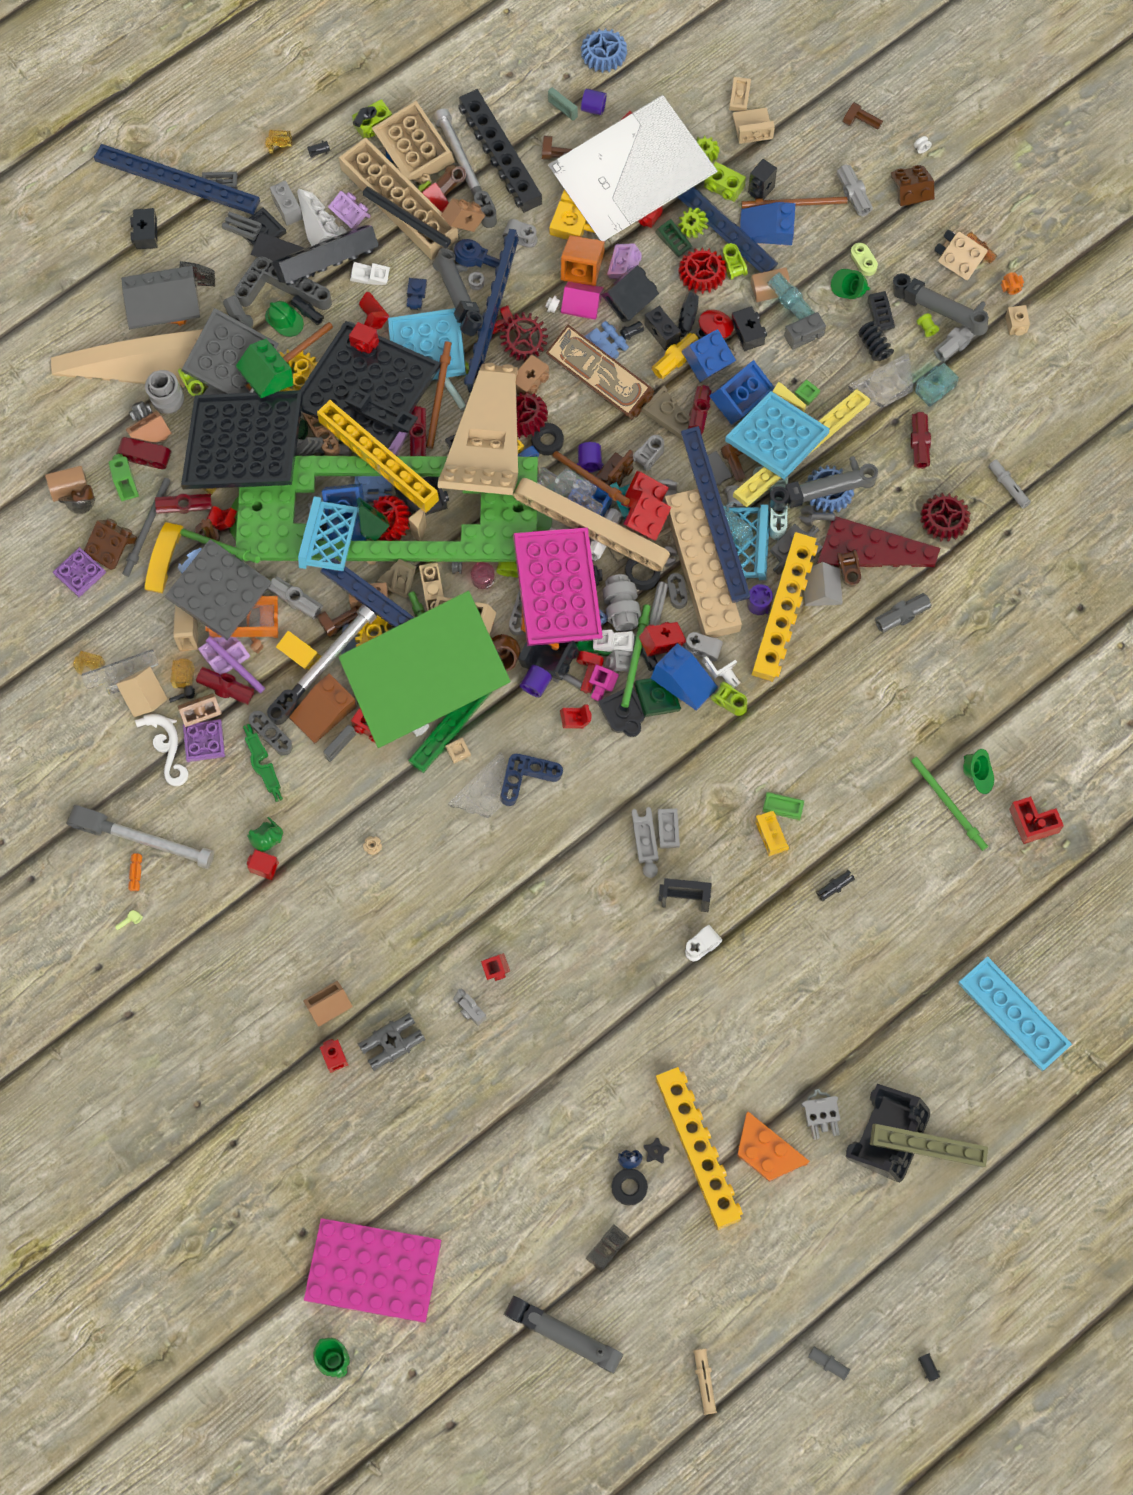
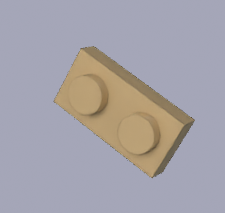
M734 77L729 110H747L751 79Z

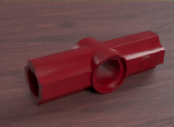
M702 385L696 387L692 408L689 412L690 419L687 429L699 426L701 435L704 432L707 413L710 409L709 395H711L712 390H710L709 386Z
M415 406L411 414L417 416L418 420L409 431L410 456H426V408ZM416 433L422 434L420 436H415Z
M917 412L912 414L911 449H913L914 467L924 469L930 466L931 432H929L928 414Z
M182 493L178 496L155 497L156 514H187L194 511L211 510V493L195 495ZM182 500H186L189 503L186 507H181L178 504Z
M203 666L196 678L197 683L215 690L214 692L217 696L221 698L231 697L247 705L250 703L255 689L237 682L233 675L228 673L219 674Z

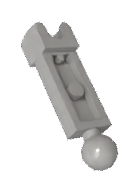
M646 808V815L644 817L638 816L637 810L633 809L631 814L639 863H645L643 874L648 878H652L658 873V868L653 861H658L659 858L651 808Z

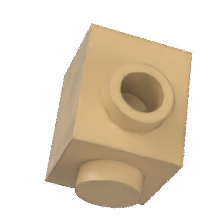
M1026 305L1008 307L1005 317L1009 335L1020 336L1027 333L1030 321Z

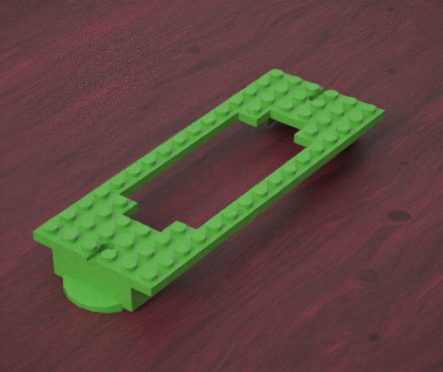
M296 456L292 485L239 487V496L230 507L237 511L235 515L236 521L232 527H229V531L236 541V548H244L251 551L252 554L260 556V561H298L307 524L294 523L296 493H314L315 476L382 475L359 456ZM397 456L419 476L440 477L447 460L446 456ZM518 457V481L515 490L522 478L538 483V457ZM463 490V493L481 494L480 524H462L461 541H351L346 561H398L401 559L403 561L516 562L513 534L548 531L552 527V518L519 502L513 495ZM316 541L319 547L327 543L326 541ZM339 541L334 546L339 550L345 547V544ZM331 547L323 550L326 556L334 553ZM317 553L314 556H312L311 560L319 561L323 559V557L320 555V553ZM338 556L334 557L338 561H341V559Z

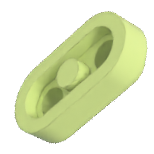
M864 243L854 244L850 255L859 271L865 276L875 274L878 263L867 245Z

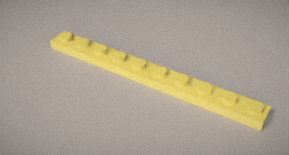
M856 389L818 422L830 429L829 434L810 454L869 405L870 398ZM763 467L735 490L733 497L745 507H748L779 481L781 477Z

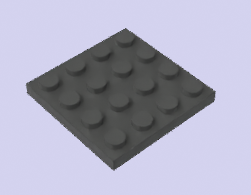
M214 308L181 371L224 394L249 393L250 391L245 386L248 382L237 370L236 364L249 345L267 338L275 349H277L279 343Z
M210 539L167 592L165 598L228 641L272 582Z

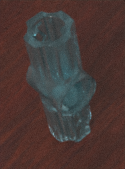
M780 272L767 282L779 296L781 304L786 309L791 310L799 320L815 313L804 301L803 295L798 288L791 286Z

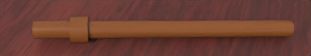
M847 196L763 200L761 198L755 199V201H741V208H750L776 202L796 203L795 206L847 204Z
M328 322L282 358L288 363L330 331L333 325ZM248 383L245 386L248 391H251L252 387Z
M448 341L444 342L443 354L440 355L439 360L441 365L426 445L427 448L431 449L434 447L447 367L451 361L450 350L452 343Z
M558 451L553 453L555 459L606 492L610 498L615 501L618 500L624 505L629 504L630 499L622 495L620 490L610 487Z

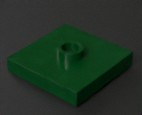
M651 678L635 680L634 686L644 717L679 712L681 710L678 697Z

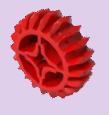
M703 247L700 251L695 248L693 253L688 251L687 256L684 255L678 269L679 279L683 281V286H688L689 291L694 289L695 294L701 291L703 295L706 290L710 294L712 289L716 291L718 286L723 284L727 272L726 263L722 260L721 255L717 256L716 251L711 253L710 248L707 251H704ZM711 265L716 269V273L710 268ZM689 268H690V269L692 270V272L694 273V276H692V275L690 274V272H689V270H688Z
M379 496V500H374V505L371 506L388 518L390 526L386 529L388 532L382 534L377 541H402L401 536H406V529H410L407 526L409 523L408 517L411 515L408 511L409 507L396 496Z

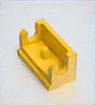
M287 631L276 646V648L305 670H310L321 657L318 652L290 631Z
M774 811L757 815L755 823L768 856L789 850Z

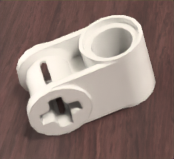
M707 925L687 942L685 956L690 961H698L708 952L715 949L722 942V939L710 925Z

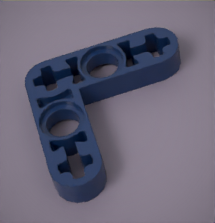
M512 754L508 760L501 790V803L506 806H513L517 802L523 775L557 782L562 777L563 767L556 762L522 754ZM515 761H519L517 771L513 770ZM532 764H537L540 766L541 769L539 771H533L530 768V766ZM553 769L556 770V775L552 774ZM514 776L518 779V782L510 783L508 777ZM509 789H512L511 799H507Z

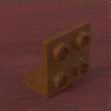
M630 449L624 457L615 452L595 477L609 486L617 482L620 487L623 478L629 476L634 469L633 451Z

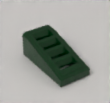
M669 219L655 231L678 258L693 247L672 219ZM670 229L671 231L666 234L665 231ZM674 233L676 236L670 240L669 236ZM679 238L680 241L674 245L673 242ZM681 244L685 245L681 250L677 249Z

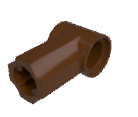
M449 165L446 168L445 173L435 182L444 196L457 183L464 181L466 171L464 168L456 165ZM457 169L458 174L454 178L453 173Z

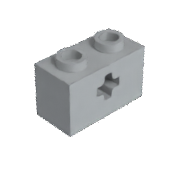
M286 180L271 186L272 199L286 226L302 220L300 206Z

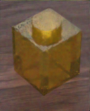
M184 658L173 660L170 680L173 688L184 689V686H193L195 667L192 661Z

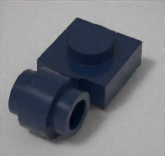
M409 278L407 307L411 310L422 309V298H425L427 279Z

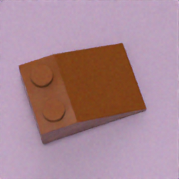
M329 673L314 686L289 716V719L315 744L351 713L357 705L355 698Z

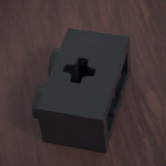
M762 159L750 172L748 193L753 198H763L764 200L775 188L777 167Z
M134 209L133 217H130L131 227L133 228V232L130 233L131 242L135 243L137 250L158 248L157 215L155 209Z
M660 305L645 314V327L665 351L671 345L680 342L681 331Z
M752 306L733 312L731 321L744 351L765 345L767 332L764 326L761 327L758 312H755Z

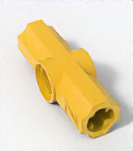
M689 333L677 345H671L664 356L652 366L654 374L659 379H664L676 367L680 368L687 360L682 350L699 340L694 333Z

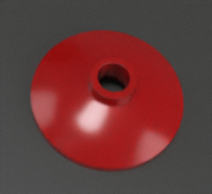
M707 310L700 315L699 326L706 335L717 329L724 339L732 334L734 325L727 314L719 310Z

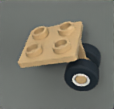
M948 229L944 234V238L947 239L944 245L938 243L934 249L935 252L941 255L938 261L965 280H968L988 250L962 232L954 233Z

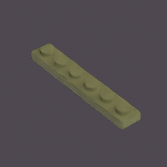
M879 1124L872 1125L870 1145L982 1168L986 1167L987 1146Z

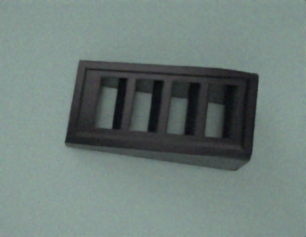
M886 291L870 294L867 302L873 320L877 321L876 325L881 327L879 331L894 329L895 324ZM885 320H888V321H889V322H887V323H882V324H880L881 321H885Z

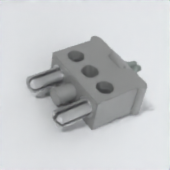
M820 1089L814 1090V1094L808 1097V1101H804L801 1104V1107L804 1109L807 1127H811L813 1140L820 1138L817 1125H821L822 1132L829 1131L828 1123H830L833 1136L840 1135L837 1123L840 1121L837 1105L838 1097H830L828 1093L821 1092ZM817 1092L820 1095L827 1096V1098L811 1100L812 1097L817 1095ZM830 1112H834L835 1117H831ZM820 1113L825 1115V1119L820 1118ZM810 1115L815 1117L814 1121L810 1119Z

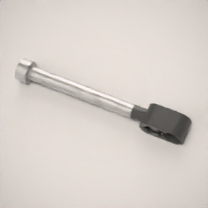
M445 108L440 109L434 113L433 119L436 125L442 128L459 166L466 171L465 179L474 196V202L481 206V210L485 214L481 221L482 225L486 228H492L497 224L496 208L489 194L486 191H482L451 125L452 116L449 110Z
M78 805L73 806L66 823L75 829L100 836L103 831L196 861L199 867L205 869L210 867L214 857L213 850L203 848L200 851L107 821L108 817L100 812Z

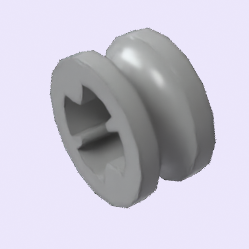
M473 272L469 275L468 281L471 289L480 290L484 287L483 274ZM474 279H477V281H478V279H479L480 282H479V283H476V282L474 283L473 280H474Z

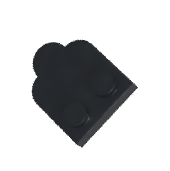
M634 688L632 689L628 707L621 706L624 689L598 701V705L612 731L616 733L623 732L628 737H636L640 734L641 723L645 720Z

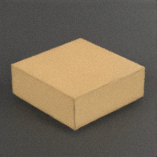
M463 738L445 745L454 764L471 756Z

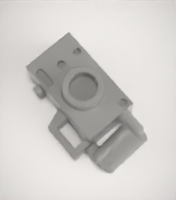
M459 989L453 1000L462 1009L460 1013L467 1020L471 1018L479 1026L487 1019L486 1014L463 989Z

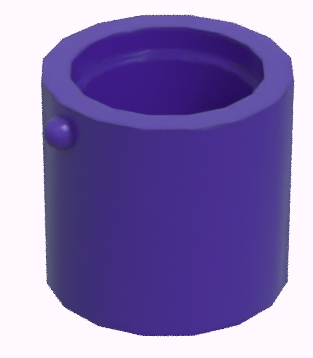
M586 88L582 98L581 111L602 116L606 105L607 93Z
M585 442L577 447V465L588 472H596L602 468L604 464L602 463L601 445L599 443Z
M763 584L753 586L749 591L751 598L747 601L749 611L755 615L768 614L773 600L771 589Z
M531 665L521 681L520 687L526 693L540 698L550 683L552 676L543 668Z

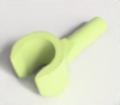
M130 911L127 918L117 924L115 928L118 930L130 921L137 924L143 919V916L137 911Z

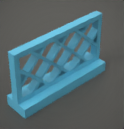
M314 496L298 556L299 568L306 569L308 565L344 571L358 514L357 507L322 502L321 497ZM324 508L331 509L335 513L327 517L324 514ZM345 512L353 513L352 517L346 520L341 514ZM339 517L342 522L334 526L330 520ZM327 522L331 528L323 532L320 526ZM346 526L349 531L342 535L338 529ZM335 532L338 537L330 541L326 535ZM324 538L327 543L319 547L316 541ZM342 541L345 547L338 550L334 544ZM331 547L334 553L326 556L323 550ZM317 553H320V555L323 557V559L319 561L311 560L312 556H314ZM338 556L341 559V564L332 563L330 560Z
M769 506L725 508L730 530L734 528L739 533L733 539L734 543L741 537L748 542L742 548L735 544L738 556L742 554L747 559L741 564L742 569L749 562L754 565V572H746L743 569L745 578L767 580ZM737 513L740 516L734 523L729 520V514ZM750 513H758L757 519L752 523L746 518ZM742 520L749 525L743 531L736 527ZM752 528L756 531V536L750 540L745 534ZM752 545L755 548V553L749 557L744 551Z

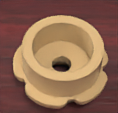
M367 837L365 843H363L364 851H367L370 855L377 854L382 849L381 840L378 837Z

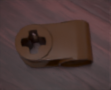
M856 549L844 554L837 553L838 564L844 583L849 587L856 586L861 580ZM854 573L857 576L856 582H850L847 579V575Z

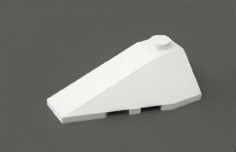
M298 189L297 193L307 239L311 246L347 232L343 226L338 227L334 222L336 218L324 211L325 206L312 192Z

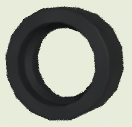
M630 558L625 567V575L628 576L630 582L636 585L637 590L642 591L653 588L659 582L661 571L654 570L652 578L648 580H638L633 577L632 568L639 562Z

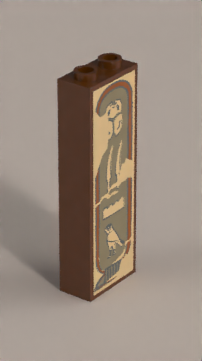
M570 325L565 327L546 352L549 358L631 420L634 417H638L644 404L649 403L653 398L654 390L652 387Z

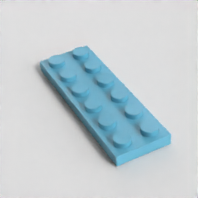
M988 956L959 981L958 984L1042 1072L1072 1045Z

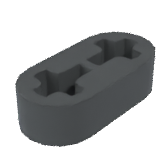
M673 573L668 577L667 582L670 602L674 608L682 609L687 605L688 600L685 581L681 574ZM674 579H677V582H679L678 588H675ZM677 594H680L681 603H678V600H676Z

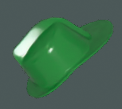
M840 269L833 275L831 280L832 292L841 298H861L866 291L870 290L865 276L856 270Z
M284 301L270 303V307L265 314L267 323L283 336L294 337L300 334L304 327L301 315Z
M979 749L973 754L964 755L963 772L965 776L973 780L976 789L981 794H988L994 786V773L988 752L984 749Z

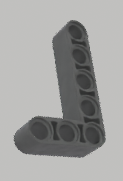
M258 257L253 261L234 290L242 307L252 304L266 282L292 296H300L305 302L312 304L318 309L327 310L332 305L329 289L308 278L296 279L297 282L291 285L280 283L278 278L275 277L276 272L272 260L266 257Z

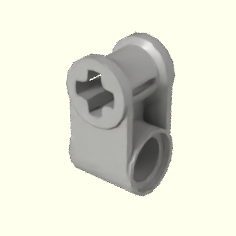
M515 219L508 221L502 234L503 239L505 235H508L509 229H515L519 238L518 245L527 248L536 246L538 241L537 231L533 225L522 223Z
M652 435L634 453V462L637 461L641 464L645 471L651 469L664 453L663 438L659 435ZM658 444L660 447L653 448L652 445Z
M693 632L687 636L685 649L693 655L702 658L707 656L710 661H717L723 642L717 638Z

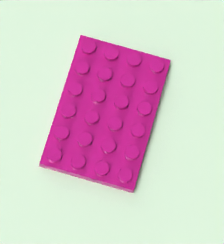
M588 527L514 533L513 541L527 646L602 639L603 634Z
M321 1218L304 1301L426 1323L442 1240Z

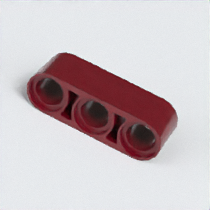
M122 437L116 454L127 457L128 462L164 470L167 468L172 451L165 446Z

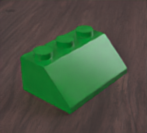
M267 338L249 345L236 364L237 370L260 398L294 385L291 367Z

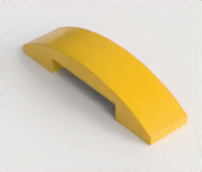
M164 523L151 555L145 581V590L163 594L176 543L179 544L180 532L184 528L182 525Z

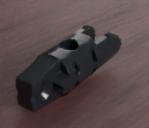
M689 292L686 295L678 319V329L681 331V337H684L687 332L689 333L692 330L695 322L699 296L693 292Z

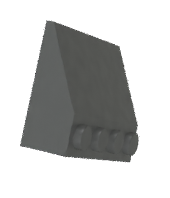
M192 266L121 278L129 330L200 318L197 283Z

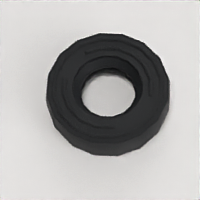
M545 423V427H540V432H534L531 442L540 454L549 456L553 455L555 451L559 452L564 443V435L557 425ZM544 434H551L555 440L552 444L545 445L541 442V437Z
M623 1169L613 1178L611 1185L612 1194L621 1204L628 1206L636 1205L647 1194V1180L636 1169ZM632 1179L637 1183L638 1188L634 1194L628 1195L623 1192L622 1183L625 1180Z

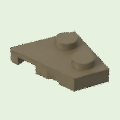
M399 559L375 583H387L389 591L408 598L416 566Z

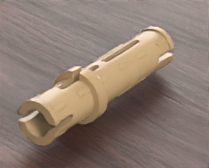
M699 1349L693 1352L697 1368L695 1374H698L704 1415L714 1414L717 1411L710 1376L712 1369L709 1368L707 1349Z

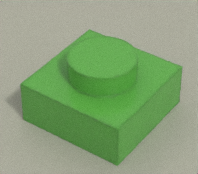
M806 379L795 391L794 395L809 406L820 394V389Z

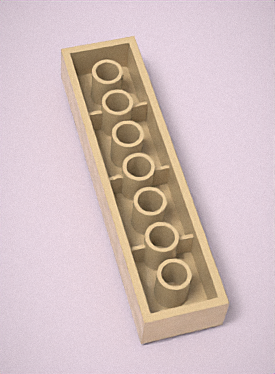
M366 137L339 157L341 170L362 191L367 186L441 232L451 239L449 247L459 240L458 229L451 227L441 216L442 212ZM377 205L431 260L436 257L441 248H444Z
M698 489L665 496L664 503L672 507L667 518L702 635L716 638L740 632L742 626L736 603H732Z

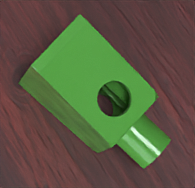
M121 454L114 455L113 460L109 461V466L121 502L139 497L127 457H123ZM127 479V484L121 483V481Z

